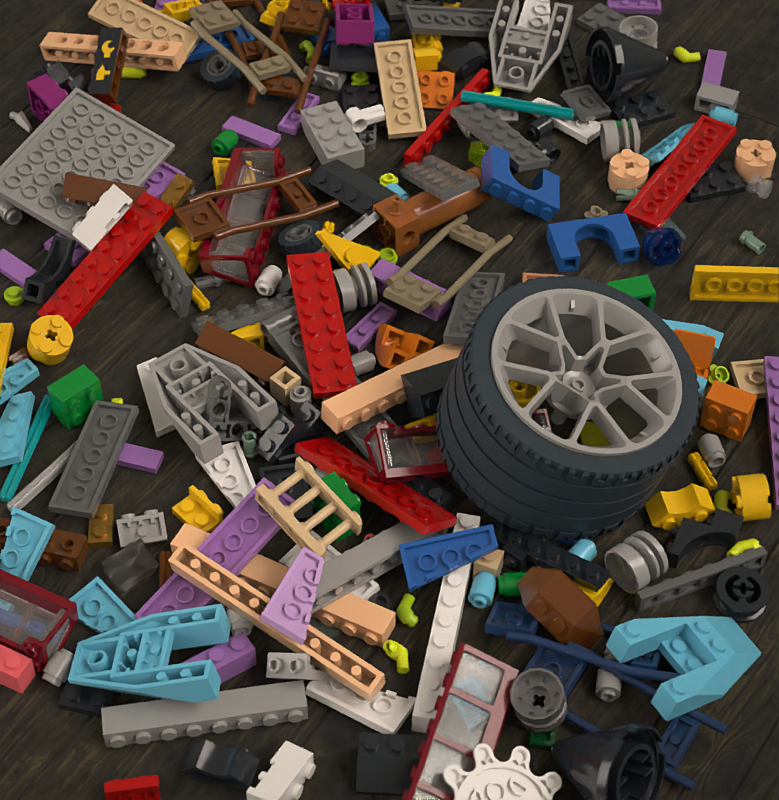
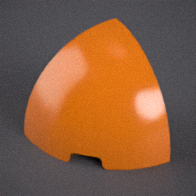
M380 323L375 343L376 358L380 365L392 369L431 350L435 341L419 334L404 332L390 325Z

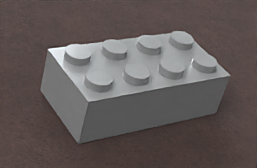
M337 101L300 110L301 128L322 165L338 159L354 169L365 166L364 147Z

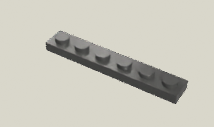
M763 546L756 549L750 548L742 554L728 556L714 564H706L701 569L687 571L673 579H665L660 584L643 587L637 592L634 605L638 612L712 586L717 583L722 572L732 567H746L752 570L764 566L768 553Z

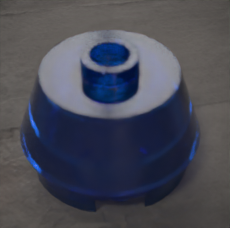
M654 227L644 235L642 248L647 260L651 264L662 267V265L673 264L682 254L680 248L681 241L683 240L673 228Z

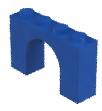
M372 2L374 41L388 42L390 41V27L377 4ZM331 25L320 57L329 56L331 44L336 42V31ZM309 35L316 46L319 36Z
M492 145L482 156L481 190L549 222L560 210V176L542 169L532 180V190L525 188L515 180L510 172V152Z
M626 213L548 224L546 239L559 273L579 270L581 255L576 243L587 238L600 239L609 244L618 264L638 261L640 245Z

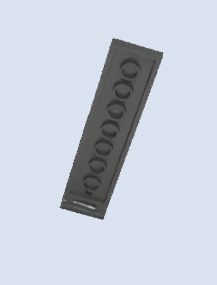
M294 305L260 322L259 325L264 336L268 338L269 344L281 359L285 361L289 369L301 377V384L308 387L312 393L296 307ZM355 375L357 385L361 384V381ZM332 397L315 398L314 400L319 404ZM386 412L379 413L367 421H362L349 430H344L368 461L370 456L365 446L364 438L378 422L390 421V424H395ZM405 440L385 441L383 444L399 446L405 443ZM378 442L372 443L374 452L379 450Z

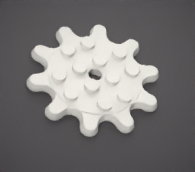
M479 744L473 752L475 769L472 772L462 771L455 765L448 766L444 771V781L453 789L454 800H553L554 793L562 785L560 776L555 772H548L542 777L533 775L529 769L530 753L522 746L513 749L511 757L507 762H500L494 757L488 745Z

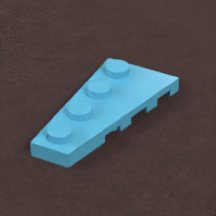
M695 123L681 126L643 153L642 156L649 159V167L656 162H660L673 151Z
M28 358L5 369L0 393V405L40 375L38 368Z
M31 391L11 396L0 418V467L19 463L23 460L35 396Z
M13 506L11 523L7 527L5 535L7 536L4 550H1L0 569L29 581L56 526ZM0 597V608L13 612L17 604Z
M98 576L69 599L77 604L78 621L99 634L138 620L133 612Z

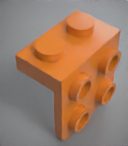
M417 70L423 108L444 110L453 100L455 73Z
M674 329L673 332L682 342L690 356V360L694 365V371L698 376L707 379L716 338L706 334Z

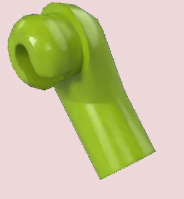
M304 40L300 44V49H303L302 52H307L306 62L310 63L315 47L311 41Z
M406 593L397 608L396 614L403 624L414 627L418 622V617L414 615L411 609L415 598Z

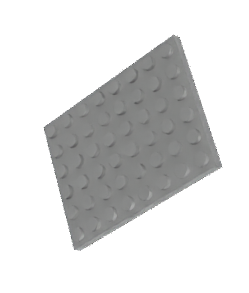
M76 87L0 166V197L63 235L73 239L72 228L77 222H82L86 218L85 214L91 206H86V201L78 200L77 204L65 202L66 198L61 197L66 172L142 187L174 151L175 144Z

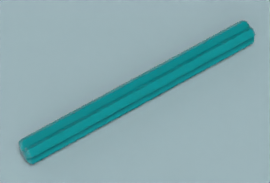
M463 90L461 94L462 102L483 103L486 106L572 120L574 109L466 90Z
M48 394L43 397L28 430L23 460L12 465L0 491V501L8 503L13 498L52 412Z

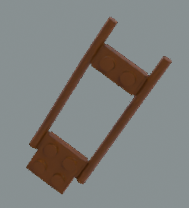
M206 0V1H207V3H210V2H214V1H218V0ZM222 0L227 7L245 6L253 3L260 15L266 11L260 0ZM266 24L272 32L274 26ZM231 30L223 31L234 52L245 65L248 66V60L262 58L266 45L261 41L242 42L239 45ZM279 32L275 44L292 58L285 40ZM272 51L270 58L278 56L276 53Z
M290 0L286 14L282 11L278 12L269 38L272 42L276 43L280 29L287 32L319 36L306 71L308 76L306 82H302L297 78L274 76L260 80L267 89L265 94L298 98L295 108L296 114H301L300 110L304 108L309 86L330 27L331 19L324 18L326 3ZM267 46L261 60L271 56L272 50ZM253 84L247 101L248 107H254L258 90Z
M307 166L277 178L207 191L187 198L188 205L174 209L173 216L193 243L211 236L214 237L215 241H219L240 233L305 220L339 207V202L333 200L317 206L315 199L298 180V178L312 173L311 167ZM279 186V190L297 213L231 227L229 221L212 199Z

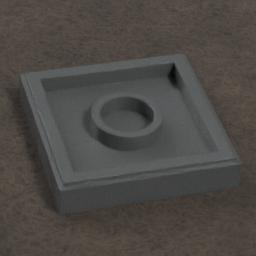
M590 84L564 90L560 95L570 108L574 109L575 114L582 122L609 116L611 113V109Z

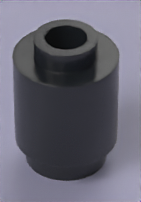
M540 116L527 125V136L533 141H539L552 132L554 122L549 116Z

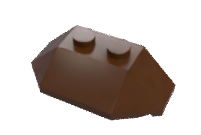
M533 566L519 581L518 587L525 609L560 643L568 645L572 641L590 650L604 635L596 603L560 569Z

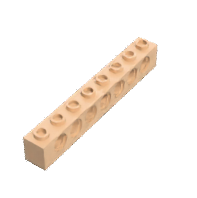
M48 32L40 44V48L45 60L94 64V54L97 52L98 36ZM129 38L124 67L179 71L187 58L183 42Z

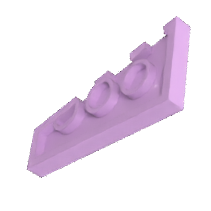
M303 547L265 607L259 620L303 645L325 559Z

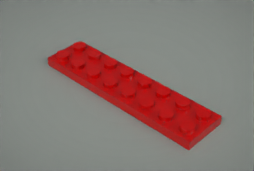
M702 115L624 209L623 213L627 214L629 220L659 231L736 135L737 127Z
M144 191L132 204V207L37 312L38 316L60 315L73 330L173 215V206Z
M318 252L287 255L286 262L313 398L334 397L357 386L329 253Z
M327 436L296 443L294 451L301 455L304 460L312 462L318 466V469L329 474L335 471L340 479H345L351 490L365 496L366 500L376 503L382 507L383 511L393 514L399 521L413 527L416 532L427 535L431 532L444 530L456 525L458 517L402 482L391 484L379 483L373 464Z

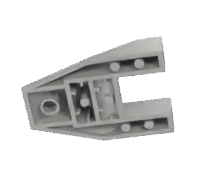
M499 0L489 33L494 86L531 93L563 48L572 21L573 6L555 2L548 30L543 31L514 25L519 10V0Z
M185 343L148 363L165 413L192 452L204 464L224 453L220 434L200 415L206 411L208 384L212 377L221 375L230 381V401L261 431L270 427L279 414L276 400L239 366ZM220 382V385H216V389L219 390L220 387H224V384Z

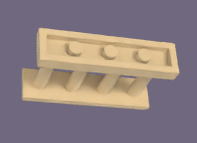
M299 456L295 462L296 472L274 489H268L264 484L256 488L255 500L301 549L306 547L325 559L326 547L347 530L351 529L356 535L361 533L362 519L357 512L351 511L315 473L313 466ZM301 479H304L312 487L289 506H284L279 501L278 497ZM318 495L328 504L304 523L299 522L294 517L295 512ZM335 512L343 522L320 540H315L310 534V530Z

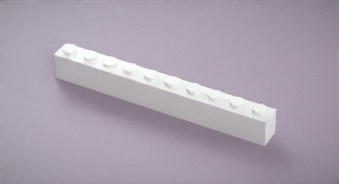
M457 513L458 518L453 533L480 527L481 517ZM473 562L443 576L413 710L412 731L426 733L430 718L435 719L437 711L434 710L438 695L443 696L445 690L442 687L446 672L450 673V660L456 646Z

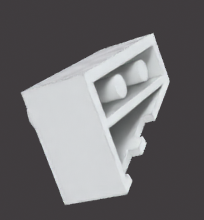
M115 184L108 191L104 192L95 207L92 206L85 214L86 218L82 222H77L72 228V238L89 253L132 207L133 200Z
M285 741L270 760L272 765L268 772L262 771L258 776V779L261 781L257 787L253 788L250 786L246 791L247 800H298L303 791V783L306 778L310 779L315 771L316 765L314 764L313 753Z

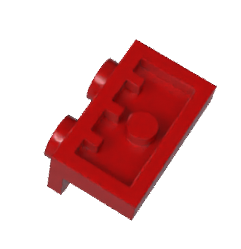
M158 775L108 781L104 783L106 800H160Z

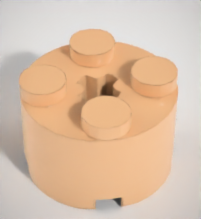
M743 139L740 142L733 165L744 182L758 184L771 177L776 157L772 143L768 140Z
M624 149L621 153L613 156L610 160L608 172L610 189L617 193V188L632 190L637 188V190H641L647 183L649 159L634 153L630 149Z

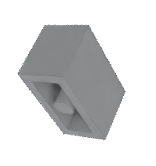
M703 82L696 95L694 110L708 114L716 106L735 110L739 91Z

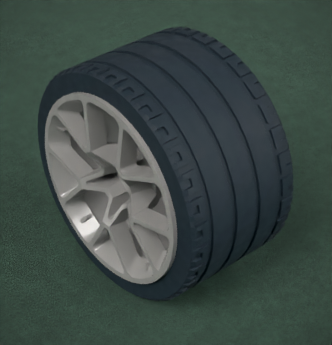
M572 276L537 277L536 279H528L526 282L516 283L515 286H510L506 291L498 293L497 297H493L490 303L486 304L479 313L439 398L436 414L437 441L440 442L439 449L443 453L442 458L447 463L448 470L452 473L455 482H458L461 486L462 491L466 492L468 497L478 507L485 510L487 514L492 515L498 521L507 524L511 528L518 529L523 533H529L532 536L554 540L566 539L567 541L580 540L585 537L591 539L595 538L596 535H605L607 531L612 532L617 527L623 526L626 521L631 520L639 512L691 438L699 417L697 411L700 409L699 383L693 368L694 365L684 345L670 327L650 308L621 290L597 281ZM508 380L540 386L542 389L526 407L521 408L513 396ZM545 399L555 409L551 414L553 423L561 425L566 420V417L577 420L568 439H562L549 432V427L544 429L532 420V413ZM592 419L610 441V446H585L577 443V439L587 420Z

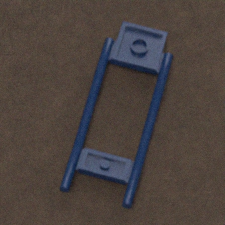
M496 601L485 623V633L499 637L506 636L507 641L532 644L627 676L666 682L681 675L679 673L657 670L662 655L659 649L632 659L631 666L536 636L535 634L540 622L525 609L523 601H521V604ZM600 622L603 633L611 635L615 626Z
M570 641L567 645L599 656L598 654L572 641ZM538 647L524 671L533 668H543L551 671L559 677L567 699L587 666V662ZM602 668L651 697H654L658 690L640 678ZM539 702L536 703L540 707L545 706L544 704H540ZM696 709L673 718L662 737L663 742H659L660 752L666 753L664 777L692 792L696 788L697 782L674 770L680 764L700 725L703 724L723 735L727 733L729 728L728 725ZM567 710L564 720L587 733L601 730Z

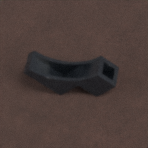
M59 60L54 64L50 61L34 72L35 77L33 79L47 74L51 79H55L61 89H65L68 95L76 87L88 94L89 84L82 74L76 77L70 76Z
M54 235L50 250L43 264L32 276L25 279L22 293L23 299L38 304L46 303L54 294L56 282L64 281L68 278L76 240L61 235Z
M306 400L294 418L280 412L254 449L267 461L273 463L287 447L297 440L310 435L321 436L328 427L320 418L321 408Z
M718 508L714 517L709 516L707 524L683 517L681 525L676 524L672 534V538L675 539L674 543L669 542L666 550V555L669 557L668 566L676 569L684 556L700 547L710 545L733 547L738 539L744 517Z

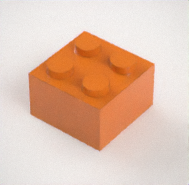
M715 380L705 398L699 426L741 442L750 425L757 395Z

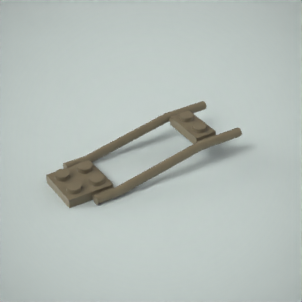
M222 0L189 8V15L194 19L190 25L201 38L240 69L260 94H265L267 91L260 80L290 72V70L302 82L308 80V76L294 60L246 21L237 9L231 12ZM241 25L278 56L249 63V66H247L211 35L238 28Z
M462 214L443 227L398 272L386 279L388 287L384 290L383 297L418 314L431 304L434 308L438 309L449 301L495 253L509 244L513 238L508 234L496 243L495 239L489 237L486 233L478 232L470 226L463 224L468 220L466 214ZM449 234V238L483 254L442 294V290L407 273Z

